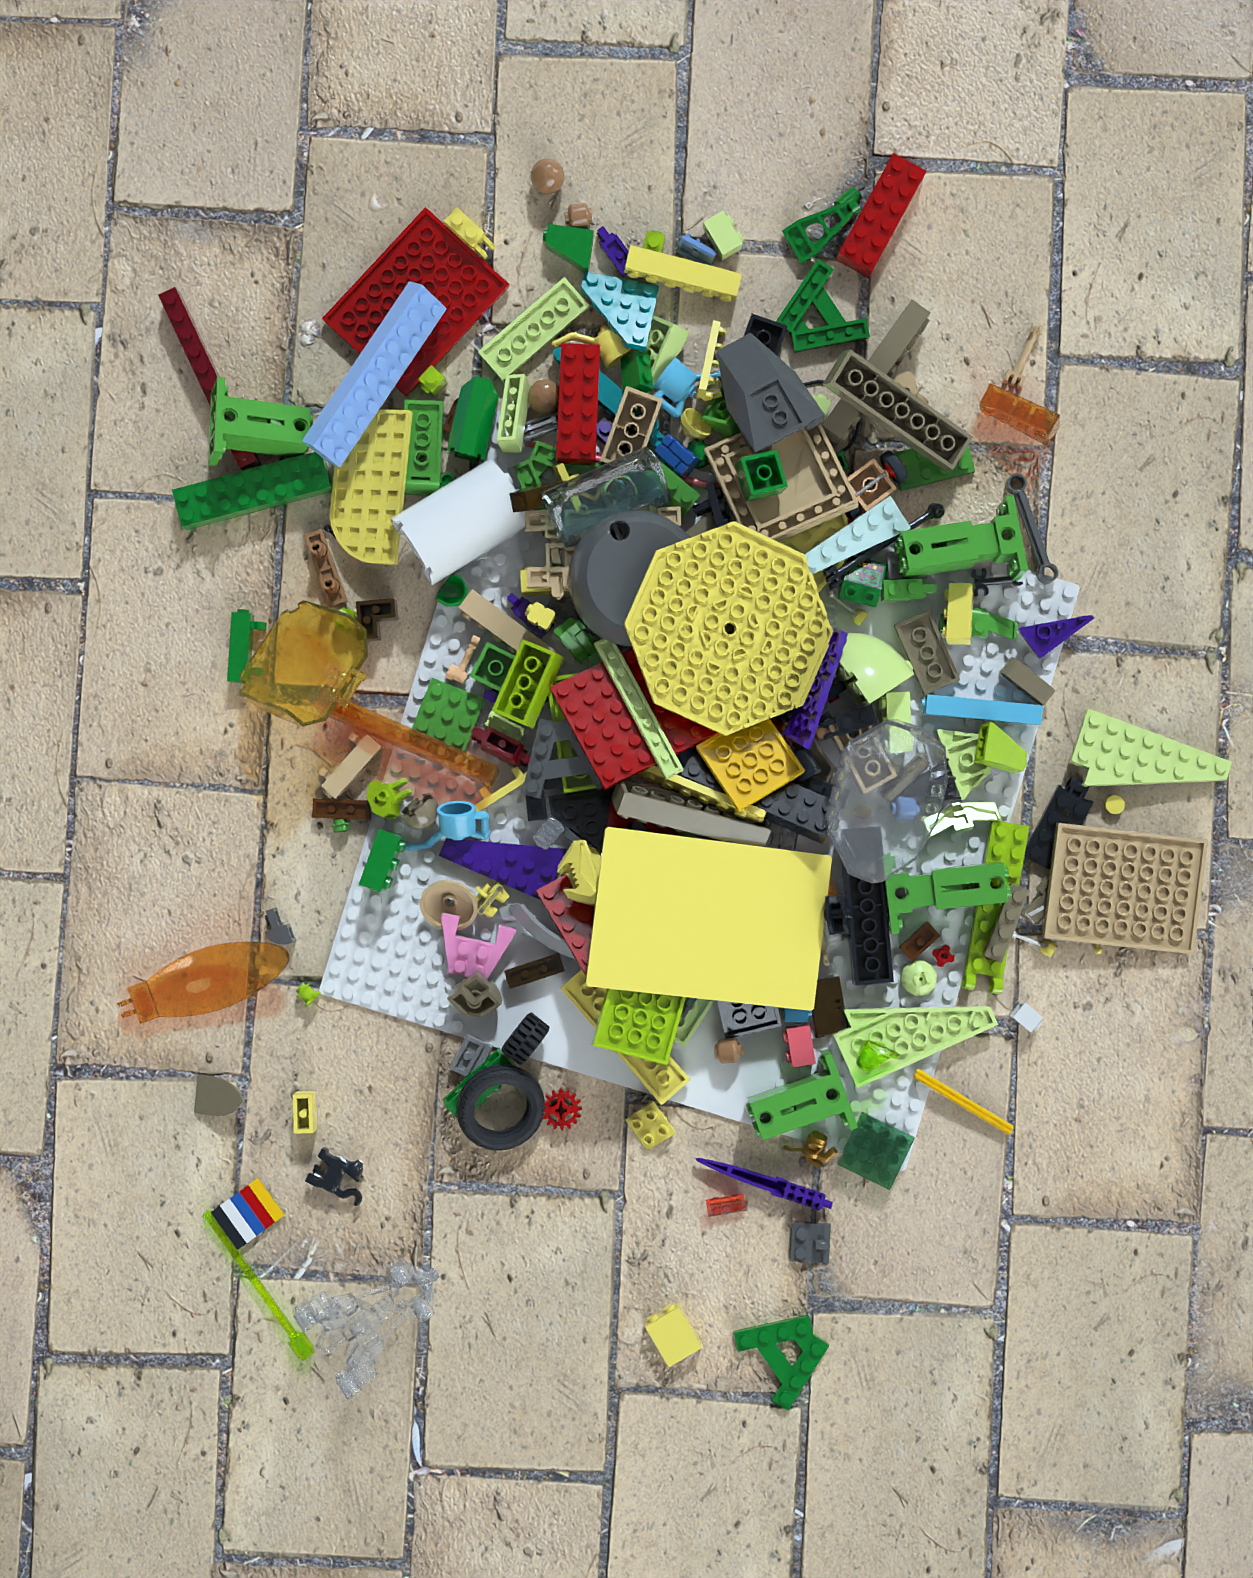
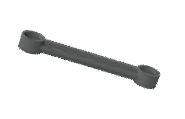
M1015 473L1007 479L1005 488L1008 493L1014 495L1039 566L1037 579L1043 584H1050L1058 577V568L1049 562L1024 491L1027 485L1026 478L1022 474ZM1012 478L1021 481L1022 488L1020 490H1014L1010 486ZM1048 567L1053 571L1054 576L1051 580H1047L1042 576L1041 571L1043 568Z

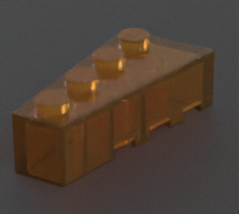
M991 383L979 403L980 410L984 415L998 419L1000 422L1011 426L1047 447L1050 446L1060 427V414Z

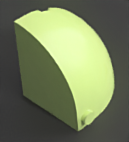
M848 633L847 642L843 648L836 673L845 683L848 692L859 708L870 704L914 675L911 663L908 660L905 661L893 647L883 640L868 634Z

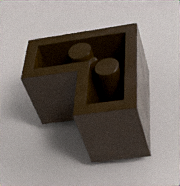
M391 598L356 601L359 640L361 642L381 641L380 622L399 620L397 600Z

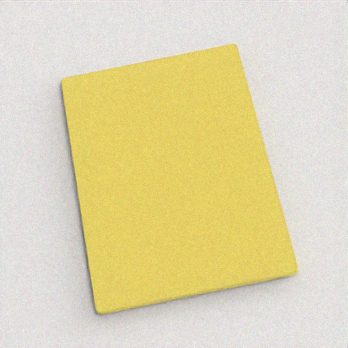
M605 828L586 985L617 990L813 1010L825 921V896H828L832 857L829 855L621 828Z

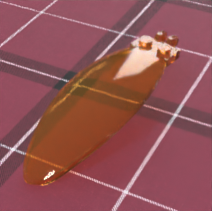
M254 941L228 942L204 947L174 960L148 980L127 987L130 998L117 1002L118 1007H123L133 1003L134 1009L123 1012L121 1016L125 1018L137 1014L140 1024L159 1017H187L218 1011L250 997L273 981L287 966L289 953L279 945Z

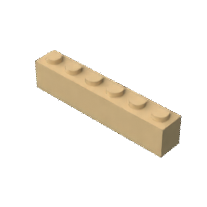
M473 589L458 607L462 611L460 614L469 621L471 618L477 622L476 626L483 632L486 630L493 634L491 637L498 643L502 641L508 645L506 649L516 655L522 639L559 654ZM565 657L563 658V661H562L560 667H561L562 664L565 662V660H566Z

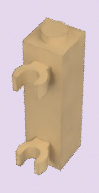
M352 731L347 737L357 746L334 772L331 773L324 766L317 770L326 779L321 786L324 788L323 793L330 799L333 797L339 799L384 748L369 734H366L362 739Z

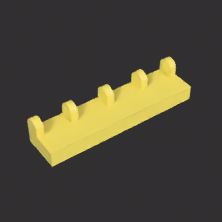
M713 320L697 395L698 398L712 400L713 398L712 393L706 392L707 385L716 384V379L709 377L711 367H719L718 361L713 360L714 352L723 348L722 344L716 343L718 335L725 336L727 332L726 329L720 328L721 322Z

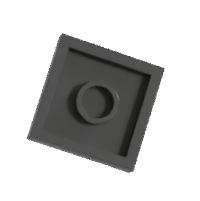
M792 1221L790 1261L829 1264L831 1224Z

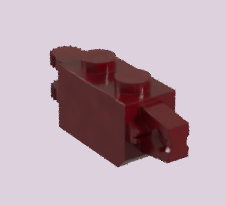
M478 726L472 729L471 738L474 742L476 741V743L481 745L482 751L513 767L516 765L520 766V764L528 767L531 756L527 755L528 751L524 749L522 743L492 727L488 731Z

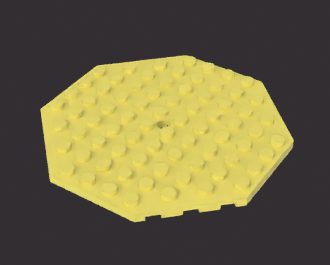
M735 521L656 550L624 621V627L653 703L725 736L803 706L829 647L828 643L833 633L832 626H830L826 616L827 612L824 604L819 597L815 580L807 565L806 556ZM727 623H731L734 626L733 634L725 632L724 626Z

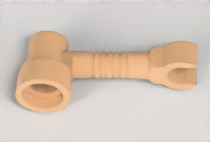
M473 635L459 667L451 663L445 678L464 683L468 675L465 670L480 641L479 637Z

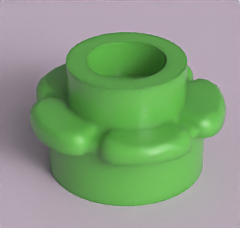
M346 819L334 820L335 824L331 825L333 831L338 833L349 831L350 823L346 822Z

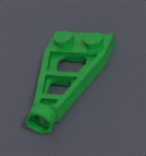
M853 197L847 202L798 219L783 229L782 232L801 264H804L819 254L845 224L862 210ZM848 206L851 207V209H852L851 212H849V211L847 210V207H848ZM833 213L839 214L840 222L829 229L824 219ZM819 223L824 228V234L817 242H812L806 234V228Z

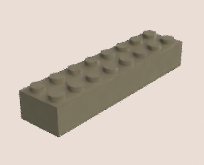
M911 300L868 362L891 377L897 368L894 365H900L908 352L906 349L910 351L919 337L917 334L921 335L930 322L928 317L931 312L914 300ZM843 399L839 400L822 424L829 442L835 446L839 442L844 443L852 431L850 427L854 428L863 415Z
M851 349L842 351L822 384L944 471L955 468L973 436Z
M627 779L616 784L611 797L617 814L622 818L628 819L631 817L642 823H655V825L661 828H666L667 826L678 832H691L697 837L707 836L714 841L722 840L729 843L765 847L771 832L765 819L762 823L748 818L742 819L728 810H719L713 804H704L693 796L687 797L681 793Z

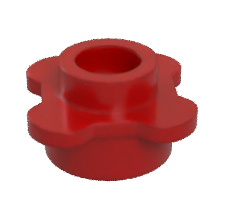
M943 945L942 948L932 951V955L937 960V966L943 967L948 962L952 963L955 959L948 945Z

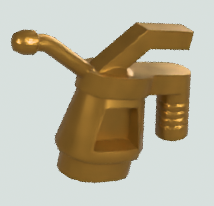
M813 1130L807 1136L803 1148L783 1146V1149L786 1151L802 1152L809 1164L821 1168L823 1162L827 1163L838 1153L835 1147H831L826 1153L821 1152L826 1147L828 1138L825 1134Z

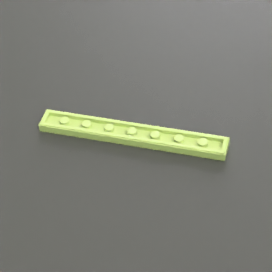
M605 639L595 642L594 647L665 780L682 772L683 767L617 644Z

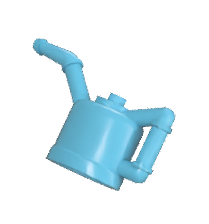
M675 357L655 382L653 387L657 392L653 396L663 399L662 396L665 395L674 403H677L676 408H674L663 399L661 408L667 411L670 416L679 419L683 412L685 400L695 395L696 391L694 389L696 385L694 384L701 380L702 373L695 374ZM720 369L710 372L709 377L720 379Z
M452 801L444 803L437 808L439 830L429 839L425 840V842L406 844V850L432 848L443 836L453 840H463L469 836L487 840L490 837L489 815L486 811H476L475 805L470 802ZM476 819L481 820V831L476 830Z

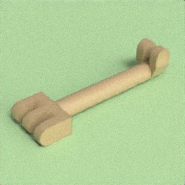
M1032 323L1029 330L1030 334L1014 371L1007 370L1002 383L1006 384L1010 377L1012 378L1010 386L1013 387L1017 380L1019 381L1017 389H1021L1026 376L1021 375V372L1037 335H1040L1044 328L1043 326H1037L1036 323Z

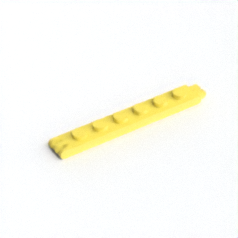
M656 766L638 773V775L643 776L649 782H658L664 788H673L680 791L684 796H693L704 804H713L721 811L728 810L733 812L739 818H748L758 823L764 821L765 810L750 805L738 812L726 794L678 775L665 780L662 772Z

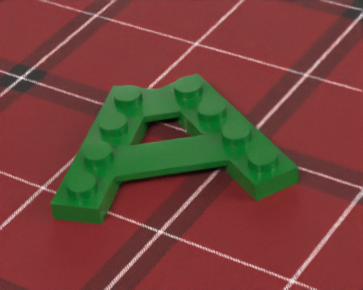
M819 259L776 320V322L788 326L786 332L791 334L794 353L870 338L867 319L863 318L846 322L823 288L834 269ZM811 304L814 305L827 326L811 329L807 327L802 317Z
M808 1314L734 1331L738 1352L757 1348L774 1371L781 1384L772 1396V1401L788 1411L830 1346L829 1343L813 1334ZM795 1339L802 1350L793 1365H791L777 1343Z

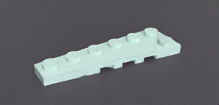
M887 497L805 553L810 573L814 574L890 539L902 531L909 530L911 527L892 497Z

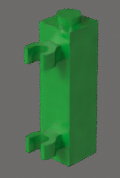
M237 609V612H231L227 681L232 683L250 684L251 676L263 677L264 669L251 667L253 632L254 630L266 631L267 623L254 622L255 615L249 613V610Z

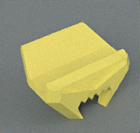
M586 840L573 841L559 863L557 872L560 875L565 873L571 881L573 889H563L569 899L595 906L602 852L597 848L588 846Z

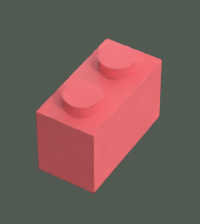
M809 1024L785 1027L786 1032H782L784 1044L788 1043L789 1051H786L787 1063H791L792 1067L816 1064Z

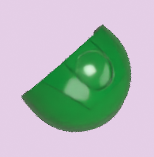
M456 573L452 574L439 589L435 600L447 607L461 605L468 594V588L463 578Z

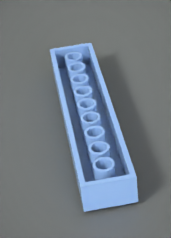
M411 281L408 282L303 438L302 442L328 463L341 467L447 309L423 285Z

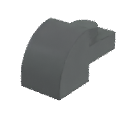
M277 908L267 910L265 920L267 925L272 928L265 931L268 939L280 945L295 942L296 939L290 923L282 925Z

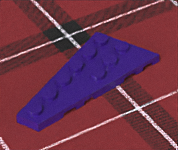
M835 627L828 643L829 647L803 706L795 708L783 733L808 749L811 747L843 648L847 642L848 633Z

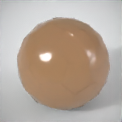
M547 158L539 160L533 166L530 178L536 190L544 194H552L562 187L565 175L563 168L557 161Z
M548 379L536 381L530 387L528 393L531 407L542 414L554 412L559 407V386L554 381Z

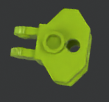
M402 778L392 784H386L377 780L369 783L366 796L373 813L391 820L399 816L401 804L404 803L405 798L412 794L409 788L401 792L399 791L400 788L408 783L406 778Z

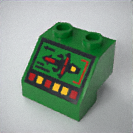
M853 555L851 557H848L846 563H848L857 556ZM867 559L846 572L842 578L843 583L840 585L838 597L876 608L882 590L886 564Z

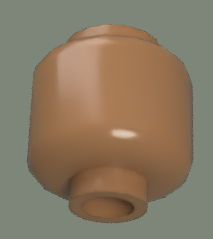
M585 203L571 204L568 207V212H564L565 224H569L570 227L588 229L589 224H592V210Z
M736 1038L720 1039L714 1047L715 1058L719 1059L722 1064L738 1063L740 1056L744 1055L743 1045L739 1044Z

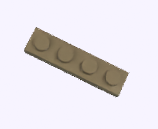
M1009 883L1011 897H1008V902L1001 904L982 954L1001 963L1030 891L1012 883Z

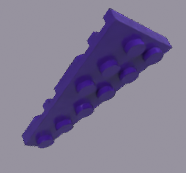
M446 838L438 856L539 899L536 890L554 881L558 865L567 849Z

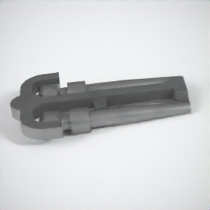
M553 413L526 422L524 435L527 433L531 435L524 436L522 449L525 448L524 443H530L531 440L558 430V424ZM554 424L553 428L534 434L535 430Z

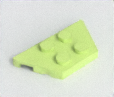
M942 729L936 730L945 759L949 758L947 764L951 776H956L954 784L957 793L961 796L960 800H964L992 771L991 767L974 762L979 734Z

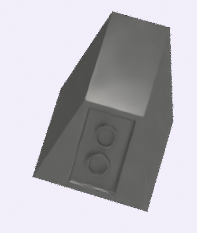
M749 333L716 351L727 411L752 455L771 451L773 444L805 428L807 432L824 423V412L797 373L753 334Z

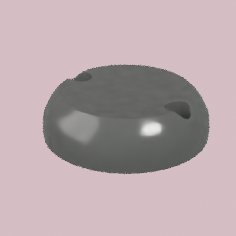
M641 510L619 512L607 516L593 525L576 545L568 571L570 597L576 612L585 625L595 634L609 642L632 647L624 627V621L656 550L690 538L688 534L670 519L653 512ZM612 528H613V531H614V533H615L617 539H615V538H613V537L611 536V530H612Z

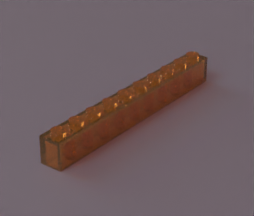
M325 690L322 691L315 705L317 711L325 716L490 788L493 787L500 772L499 767L493 763Z

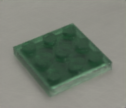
M862 1111L857 1120L858 1128L853 1129L837 1164L890 1190L915 1137Z

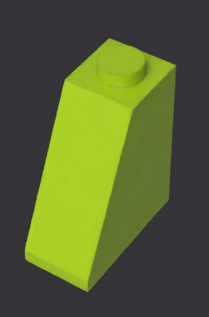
M989 722L980 725L974 762L1013 774L1023 772L1027 766V752L994 723Z

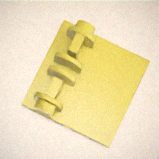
M650 1101L646 1104L647 1106L625 1119L647 1151L676 1134V1131L673 1129L674 1126L670 1125L667 1117L663 1115L664 1112L660 1111L657 1103L654 1101Z

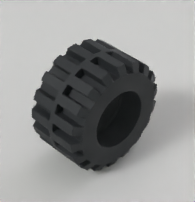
M532 1012L527 1014L504 1043L501 1051L517 1064H524L547 1035L550 1026Z

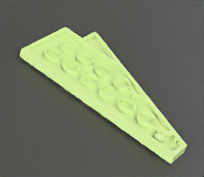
M1091 709L1085 711L1069 763L1087 769L1082 784L1084 787L1225 781L1232 764L1231 761Z
M990 1006L844 1009L843 1011L850 1027L833 1034L853 1081L856 1087L859 1088L998 1025Z

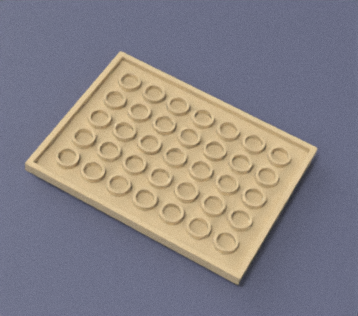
M1056 823L1042 937L1194 954L1208 840Z

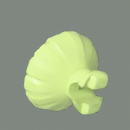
M924 960L911 961L905 965L903 972H901L902 986L914 996L927 995L935 988L936 971L931 964Z

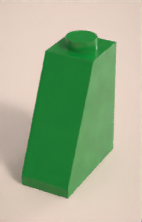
M548 224L547 230L543 232V242L546 243V249L583 273L585 271L589 272L594 230Z

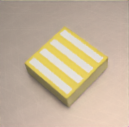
M719 378L716 379V384L707 385L706 392L713 394L712 399L722 397Z

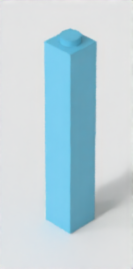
M927 694L924 696V699H921L920 710H923V715L1038 726L1042 723L1043 705Z

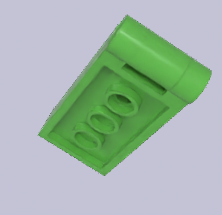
M405 400L404 410H410L413 414L404 495L429 496L441 488L445 408L443 401ZM421 457L426 458L424 462H420Z

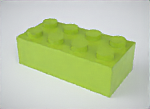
M522 639L492 711L533 729L564 657Z

